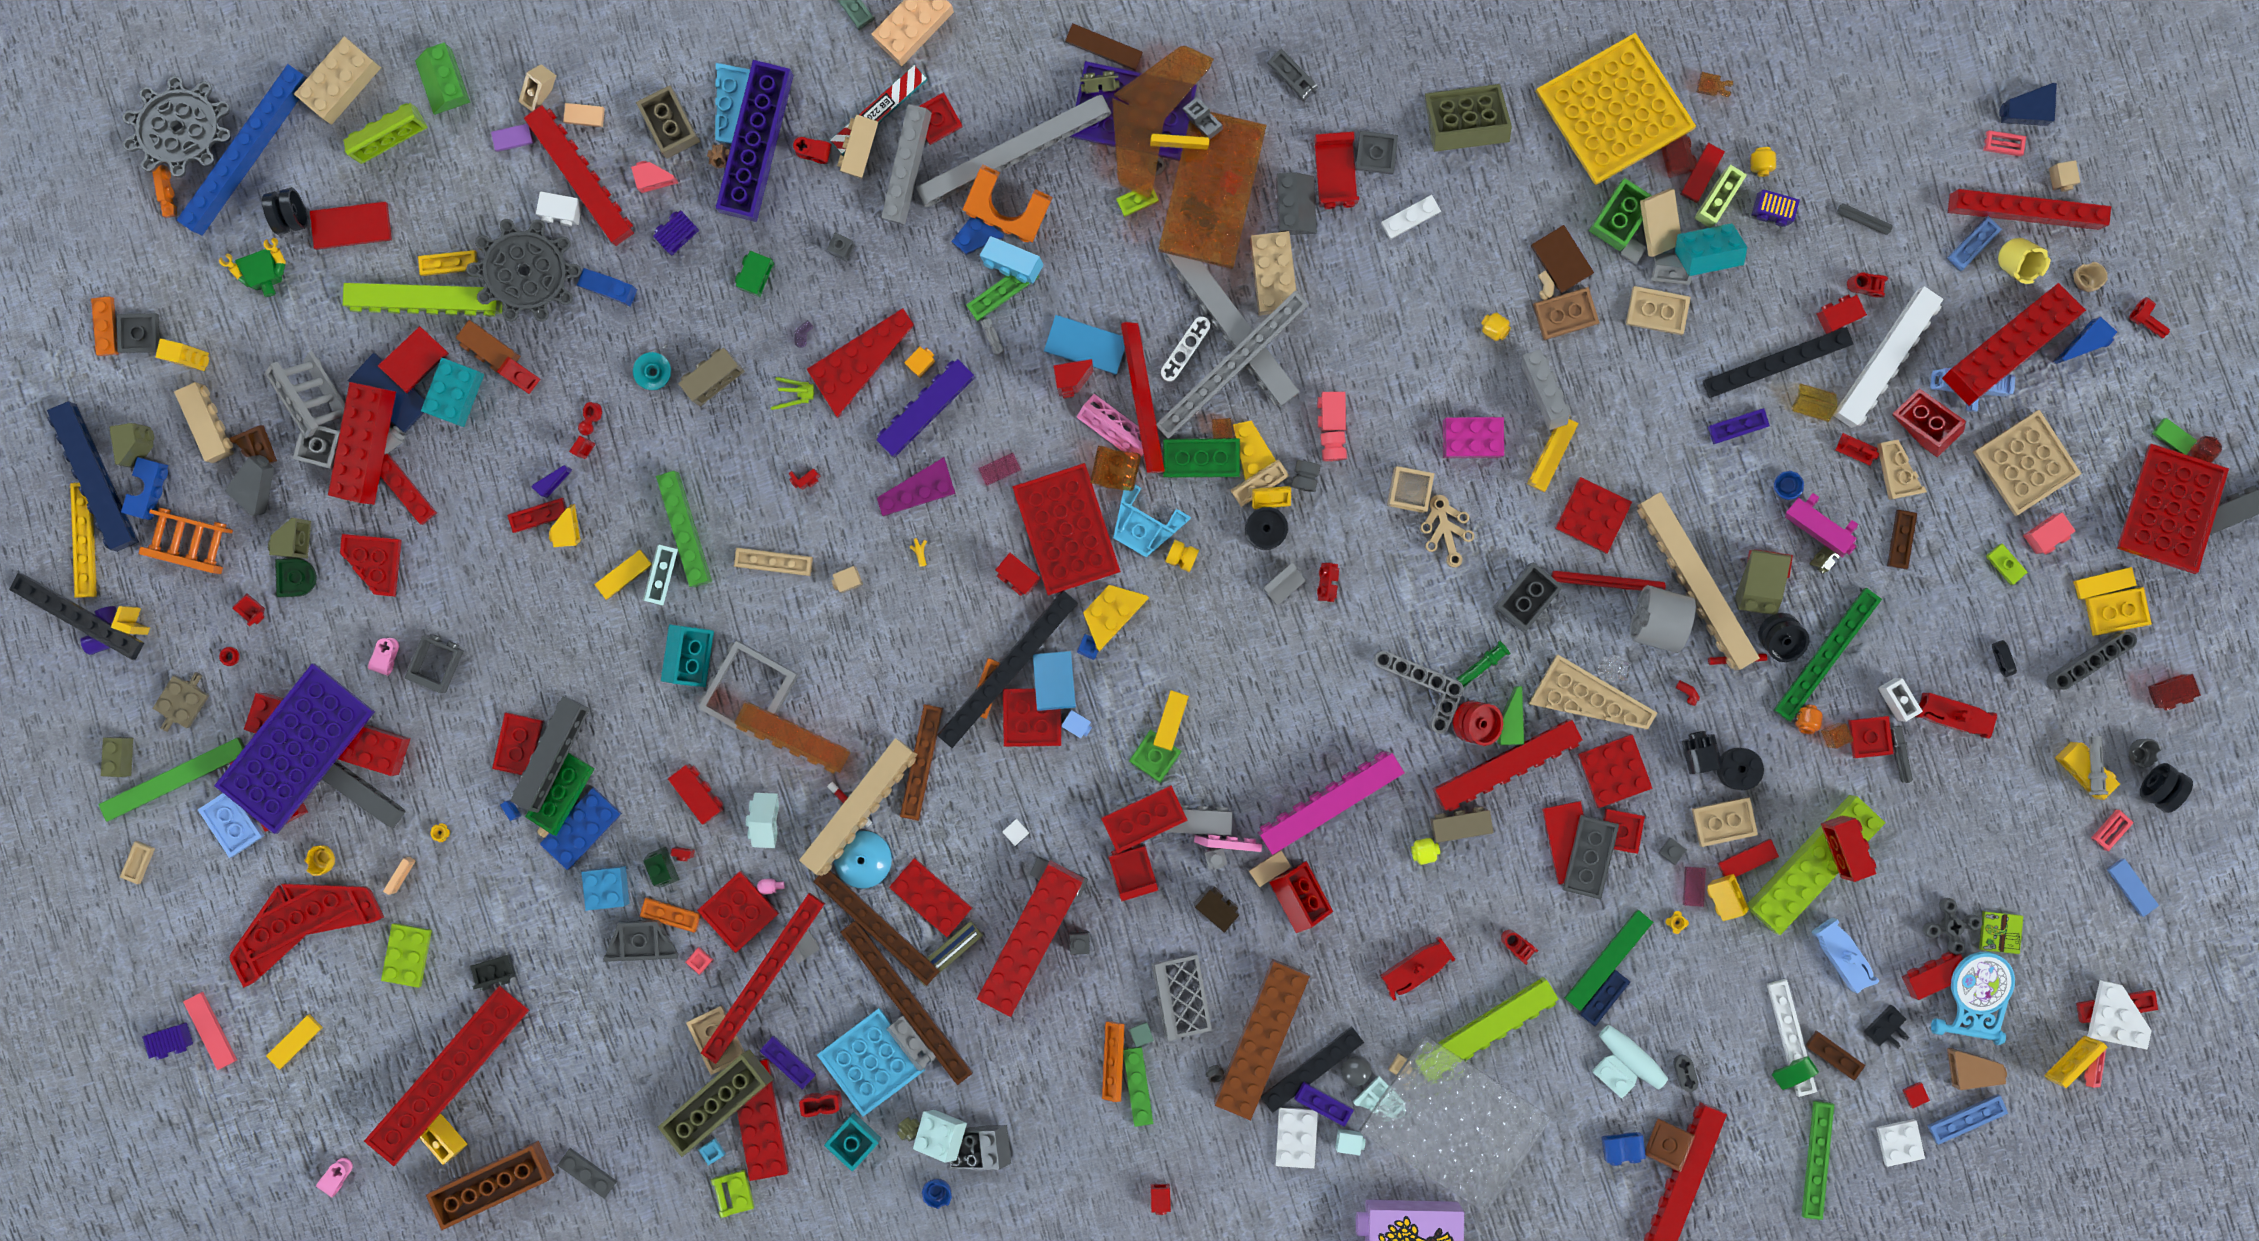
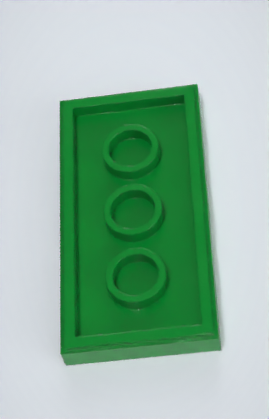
M1240 438L1163 439V465L1165 470L1163 478L1240 477Z
M568 752L539 812L528 811L525 817L550 834L557 836L595 768Z

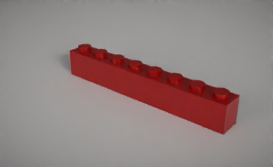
M541 105L525 116L524 120L611 243L615 246L619 245L634 234V231L631 229L633 227L632 222L627 216L625 218L620 213L623 211L616 201L612 202L609 198L612 194L605 185L603 187L598 181L601 179L594 170L590 171L588 168L590 163L584 155L580 156L576 150L579 148L572 139L568 140L566 137L568 132L562 124L558 125L555 119L557 117L550 108L547 110Z
M1958 189L1949 194L1948 213L1978 217L1989 216L1996 219L2100 230L2110 225L2111 206Z
M1568 719L1525 741L1524 744H1519L1433 788V791L1442 809L1453 811L1460 807L1459 803L1473 801L1477 798V794L1481 792L1486 794L1494 789L1493 786L1498 783L1504 785L1511 781L1510 777L1516 774L1519 777L1527 773L1528 768L1532 766L1537 768L1545 764V759L1549 757L1552 759L1562 755L1561 751L1567 748L1572 750L1578 747V743L1583 741L1573 720Z
M1702 1102L1699 1103V1106L1695 1107L1693 1112L1694 1119L1686 1130L1695 1135V1138L1681 1172L1672 1168L1671 1178H1668L1666 1181L1664 1196H1661L1659 1199L1657 1214H1654L1651 1219L1652 1226L1650 1231L1646 1233L1644 1241H1678L1727 1114L1722 1110Z

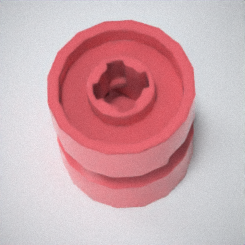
M1345 432L1320 434L1321 445L1325 447L1322 450V461L1347 459V450L1343 447V444L1346 443Z

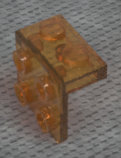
M1098 446L1090 483L1103 488L1133 491L1141 455L1134 452L1116 451L1105 446Z

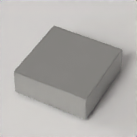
M1631 238L1619 255L1636 265L1647 247Z

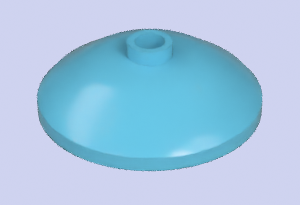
M862 830L855 833V839L850 844L847 843L843 848V854L834 860V865L839 877L848 885L856 888H870L879 884L887 876L892 864V855L889 845L881 836L871 831ZM859 857L864 858V864L858 862Z

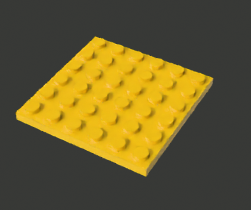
M1636 33L1540 86L1535 91L1595 186L1696 128L1690 115Z

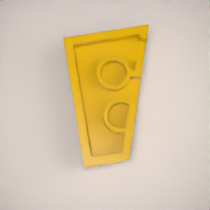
M1252 420L1233 424L1235 438H1240V460L1244 478L1247 480L1276 460Z

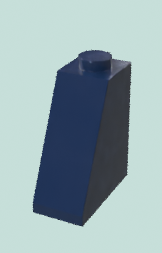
M2057 83L2048 84L2003 103L1999 110L2001 123L2047 126L2054 122Z

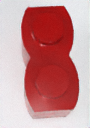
M829 1090L823 1094L810 1093L803 1096L799 1101L800 1114L803 1117H813L819 1113L833 1114L839 1111L842 1106L841 1092L838 1090Z

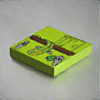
M1982 911L1979 949L2020 954L2023 916Z

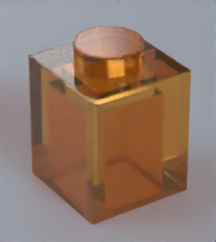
M1836 723L1821 730L1828 748L1837 749L1854 741L1846 723Z

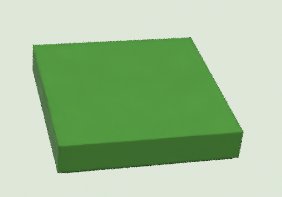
M1150 729L1129 762L1161 783L1182 751L1174 745L1172 751L1154 746L1153 742L1156 733Z

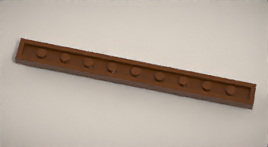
M854 921L840 932L927 1047L934 1053L953 1081L959 1085L972 1075L973 1071L862 926Z

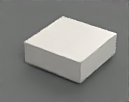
M1018 819L1014 820L1002 831L1015 846L1030 833Z

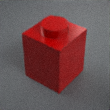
M1150 1184L1151 1213L1165 1215L1167 1212H1171L1170 1184Z

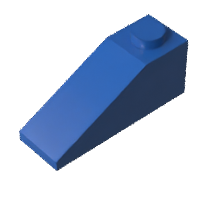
M583 268L577 283L578 287L631 307L638 290L633 285Z
M2101 316L2092 319L2053 362L2058 364L2098 348L2107 347L2114 341L2113 337L2117 331Z

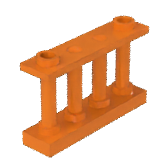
M160 507L158 511L150 509L149 513L159 515L151 545L140 547L138 554L210 573H222L223 567L216 565L217 561H215L222 532H233L232 529L226 528L227 524L214 522V525L170 514L171 510ZM167 518L177 520L170 549H167V552L160 551L161 547L159 546ZM185 523L194 524L196 527L189 553L185 557L180 556L178 549ZM205 527L213 529L214 533L207 559H204L203 562L199 561L196 555Z

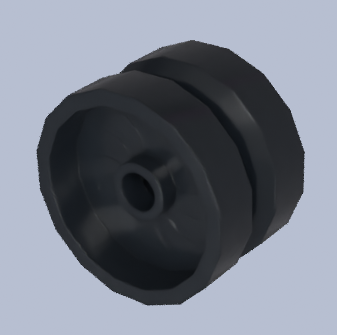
M294 188L282 189L279 193L273 191L263 194V212L268 225L275 234L282 235L289 233L290 229L298 231L307 228L306 209L299 193Z
M1261 507L1255 510L1248 517L1245 524V536L1248 542L1254 548L1260 550H1272L1278 547L1286 539L1288 533V522L1284 514L1272 507ZM1269 525L1270 531L1265 532L1263 526Z
M1789 613L1773 614L1765 619L1758 631V640L1761 645L1778 662L1787 663L1798 659L1804 654L1810 643L1809 634L1806 629Z
M2162 763L2152 769L2146 776L2140 788V796L2147 802L2155 804L2161 811L2170 813L2178 809L2187 800L2193 788V780L2186 774L2178 772L2172 765Z

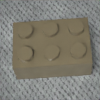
M671 85L636 102L661 153L666 159L701 142Z
M725 348L715 350L711 354L712 357L710 359L701 361L697 364L696 370L692 373L684 374L681 377L682 381L678 383L691 401L699 406H702L745 372L734 356Z

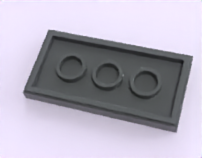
M1580 815L1562 890L1601 900L1619 824Z

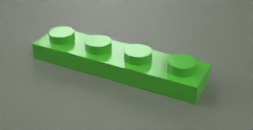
M1012 275L1006 276L966 306L978 322L1031 283H1022Z
M1142 1046L1123 1049L1134 1127L1153 1124Z

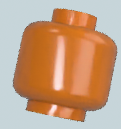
M1807 704L1798 711L1795 725L1801 733L1814 734L1821 728L1823 714L1817 709V706Z

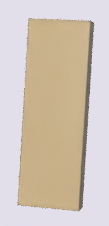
M1278 459L1230 491L1242 507L1252 500V489L1273 487L1289 477V474Z

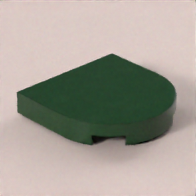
M298 558L275 559L276 597H300L312 591L316 584L317 575L311 563Z

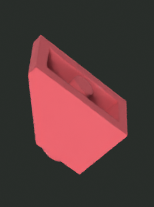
M641 161L636 163V166L631 167L636 187L641 193L678 184V180L674 175L651 162Z

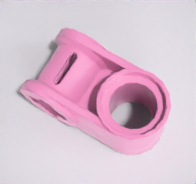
M394 638L378 640L369 661L368 669L389 676L394 667V661L399 650V642Z
M340 1158L329 1167L316 1187L331 1198L334 1197L352 1171V1162L348 1158Z

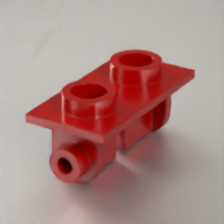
M1842 433L1835 451L1871 466L1873 459L1876 460L1879 456L1878 448Z
M1321 563L1317 601L1334 602L1337 599L1338 585H1332V581L1338 582L1340 570L1338 564Z

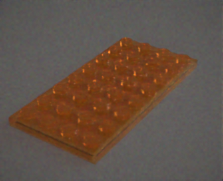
M1210 112L1223 125V130L1209 140L1207 150L1182 149L1158 252L1233 269L1267 125ZM1189 120L1186 136L1204 137Z

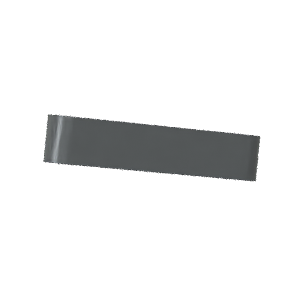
M2132 632L2114 633L2051 673L2047 677V685L2053 690L2069 689L2132 649L2137 643L2136 635ZM2123 636L2126 639L2125 644L2122 643ZM2107 646H2108L2109 649H2110V652H2109L2108 655H2107V653H2106V648H2107ZM2091 656H2092L2093 659H2094V662H2093L2092 665L2090 664V657H2091ZM2075 667L2078 670L2076 675L2073 672ZM2059 677H2060L2061 680H2062L2060 686H2059L2058 683H2057V679H2058Z
M338 761L332 765L322 778L323 781L391 828H395L406 812L404 808Z

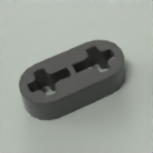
M1683 1054L1676 1056L1673 1064L1680 1087L1687 1092L1695 1091L1699 1084L1692 1060ZM1682 1059L1688 1062L1687 1064H1685L1686 1071H1684V1069L1681 1066H1679V1064L1682 1063ZM1686 1075L1693 1081L1690 1083V1087L1684 1084L1687 1082Z

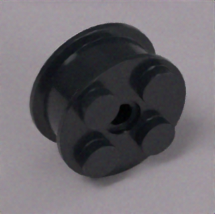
M1732 748L1720 756L1723 767L1717 769V775L1720 781L1728 788L1742 791L1749 790L1757 786L1762 780L1764 765L1756 752L1747 748Z

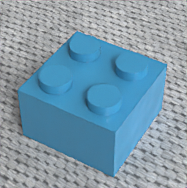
M626 866L591 869L582 872L585 911L624 907L630 904Z

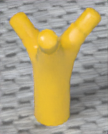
M914 538L915 547L911 545L910 549L915 552L919 567L926 566L924 548L927 541L923 540L920 546L917 538Z

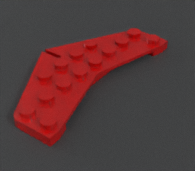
M283 883L275 888L230 954V962L243 988L261 978L306 935L373 923L384 918V915L371 889L366 886Z

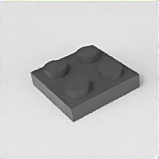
M1360 131L1355 170L1393 175L1398 135Z
M117 314L118 353L157 352L159 344V314Z

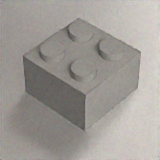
M318 426L313 436L305 438L300 430L293 459L333 469L340 431Z

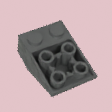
M1007 1125L965 1128L957 1160L950 1162V1169L1000 1170L1011 1164Z

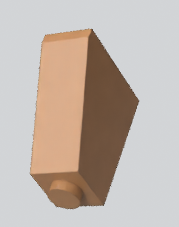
M1947 1048L1953 1087L1959 1090L2006 1084L2007 1071L2003 1064L1957 1049Z

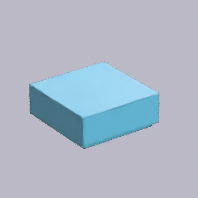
M716 1138L698 1149L708 1166L726 1154Z

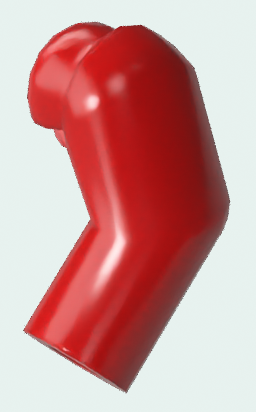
M1679 680L1676 689L1686 693L1689 696L1687 703L1695 706L1697 701L1700 700L1696 689Z

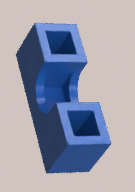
M137 457L132 476L142 479L144 490L137 496L126 494L121 513L142 519H153L155 514L149 512L150 509L157 510L158 499L163 492V482L168 476V465Z

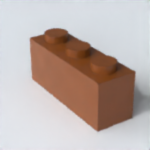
M471 320L467 321L456 336V339L461 342L459 346L468 352L470 349L476 353L475 357L483 363L487 361L492 364L490 368L497 372L508 356L516 362L521 357Z

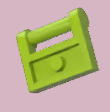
M746 1170L711 1179L712 1186L715 1187L720 1218L754 1209L755 1206ZM724 1182H727L733 1207H727L722 1187Z

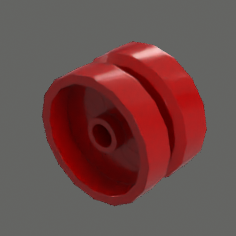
M1473 700L1466 701L1458 707L1454 714L1453 729L1456 736L1462 741L1482 746L1491 745L1498 740L1502 733L1503 716L1495 705Z

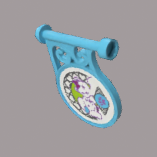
M1977 952L1963 959L1954 970L1951 979V991L1957 1003L1956 1018L1952 1025L1946 1024L1945 1020L1933 1019L1931 1022V1032L1938 1035L1949 1032L1993 1040L1995 1045L2004 1044L2006 1034L2001 1031V1026L2008 1001L2015 987V975L2011 965L2004 958L1992 952ZM1999 1009L1998 1014H1997V1018H1996V1021H1995V1016H1994L1993 1014H1991V1013H1992V1012H1995V1011H1997V1010ZM1961 1023L1969 1025L1967 1028L1959 1027Z

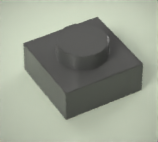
M1669 838L1658 853L1676 865L1687 849L1674 839Z

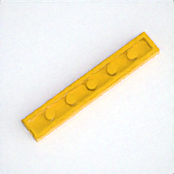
M70 483L74 598L97 597L94 515L88 510V501L79 490L80 483Z

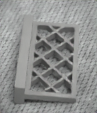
M1198 955L1151 963L1165 1039L1173 1041L1177 1038L1212 1031ZM1194 960L1195 968L1191 973L1183 969L1187 961ZM1174 964L1178 967L1173 977L1166 973V965ZM1181 970L1190 975L1184 985L1175 980ZM1192 977L1199 984L1195 992L1186 987ZM1173 982L1182 986L1176 996L1171 994L1169 989ZM1184 989L1193 994L1187 1004L1179 999ZM1195 997L1202 1001V1006L1198 1011L1190 1007ZM1177 1000L1185 1005L1180 1015L1173 1011V1006ZM1188 1008L1196 1013L1191 1023L1182 1018ZM1200 1015L1205 1019L1206 1027L1198 1029L1193 1024ZM1180 1020L1189 1024L1185 1032H1177L1176 1026Z

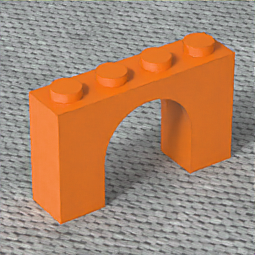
M983 164L979 169L962 210L966 211V214L972 218L978 217L983 219V222L989 226L996 225L1000 227L1001 231L1006 234L1013 233L1019 236L1018 238L1023 242L1028 243L1030 241L1033 243L1053 197L1035 189L1026 210L1022 214L1015 217L1004 216L995 209L992 203V191L1000 172Z

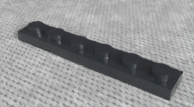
M1351 1026L1261 1095L1262 1100L1272 1113L1296 1096L1303 1082L1309 1085L1361 1046L1364 1041Z

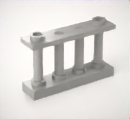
M312 351L307 354L302 364L283 369L278 362L270 364L265 374L305 438L313 436L320 424L339 419L342 423L345 403L322 368L320 360L315 357ZM308 370L313 377V380L293 385L287 376ZM317 386L323 393V396L305 402L298 395V392ZM328 402L334 411L314 418L308 409Z

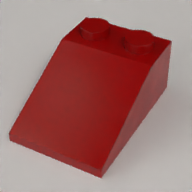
M1920 388L1892 414L1923 448L1936 457L1941 455L1964 432L1966 424L1964 419Z

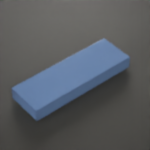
M1989 216L1986 217L1947 259L1959 271L1964 270L2002 228Z
M2121 858L2106 869L2140 916L2145 917L2159 906L2125 859Z

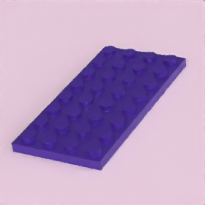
M312 663L214 786L272 833L278 834L375 711L318 665Z

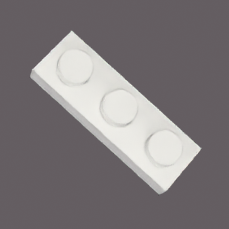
M1430 195L1382 221L1381 225L1391 240L1439 214L1441 210L1433 196Z

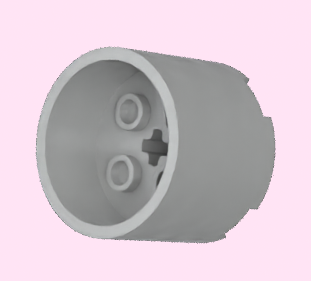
M1646 585L1638 597L1637 602L1640 603L1636 607L1635 614H1632L1630 638H1633V641L1679 653L1684 648L1693 626L1696 611L1695 599L1690 596Z

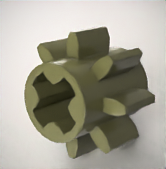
M907 1117L898 1124L899 1131L897 1135L901 1140L907 1139L909 1142L914 1140L920 1123L917 1119L911 1120Z

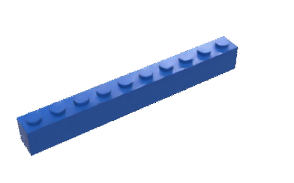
M289 64L286 65L177 218L179 223L192 232L203 236L300 100L294 93L307 79L305 75Z

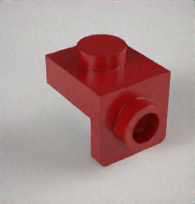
M814 468L800 479L793 471L789 472L791 476L789 481L795 488L799 487L802 490L807 486L812 487L819 482L818 478L821 477Z
M248 593L232 607L233 610L247 620L249 627L254 623L257 625L265 617L263 615L265 608Z

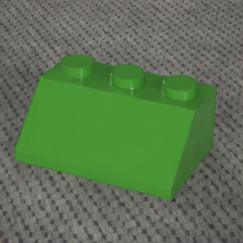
M445 42L426 48L415 62L433 114L436 115L470 103L452 49Z

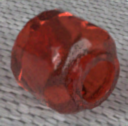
M2202 436L2191 447V456L2212 463L2221 454L2222 445L2215 437Z

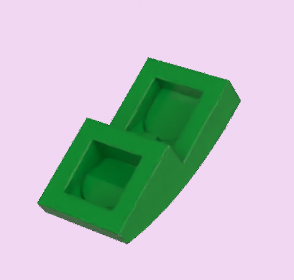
M1809 1056L1792 1061L1789 1066L1774 1070L1771 1075L1780 1088L1785 1090L1814 1077L1819 1071Z

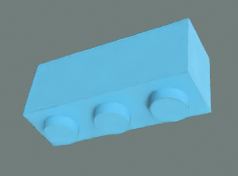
M992 236L989 237L980 253L984 266L989 269H998L1006 276H1015L1022 283L1029 282L1033 284L1044 265L1040 256Z

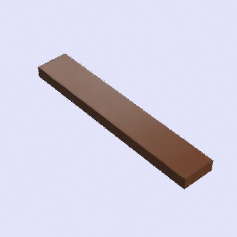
M927 704L923 706L914 748L917 756L915 757L916 761L910 767L900 814L902 818L916 821L920 819L943 712L941 707Z

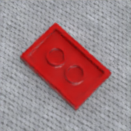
M419 326L378 367L408 393L439 364L441 357L445 358L449 353Z
M505 712L492 769L522 775L530 762L531 755L539 744L544 720Z

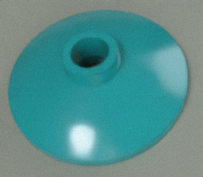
M648 352L641 355L635 361L633 377L640 387L646 390H658L669 382L671 366L663 355L656 352ZM656 369V375L652 376L651 370Z

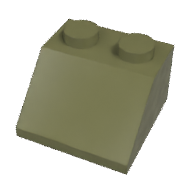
M136 423L109 426L115 465L134 468L137 457L145 459L154 446V433L151 427Z
M299 518L288 520L271 535L268 542L269 555L308 559L311 521Z

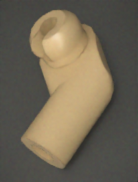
M1545 270L1538 275L1544 285L1543 290L1539 292L1543 300L1552 297L1555 286Z

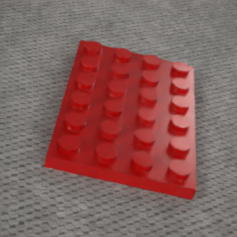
M2150 444L2144 458L2117 549L2197 574L2201 566L2229 468Z
M1085 463L1012 486L1048 596L1121 572Z

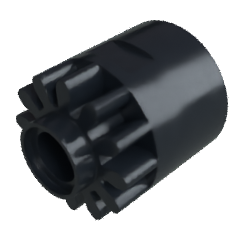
M1699 731L1688 734L1689 739L1682 741L1689 774L1709 772L1723 767L1715 734L1709 735L1706 734V731Z

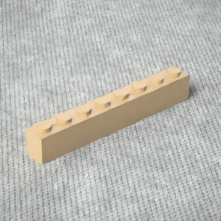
M895 738L799 861L816 875L822 876L827 874L832 868V862L843 854V848L847 843L850 844L855 839V833L858 829L866 825L869 815L878 810L880 801L891 793V787L895 782L898 783L903 778V772L906 768L914 764L917 753L901 740Z

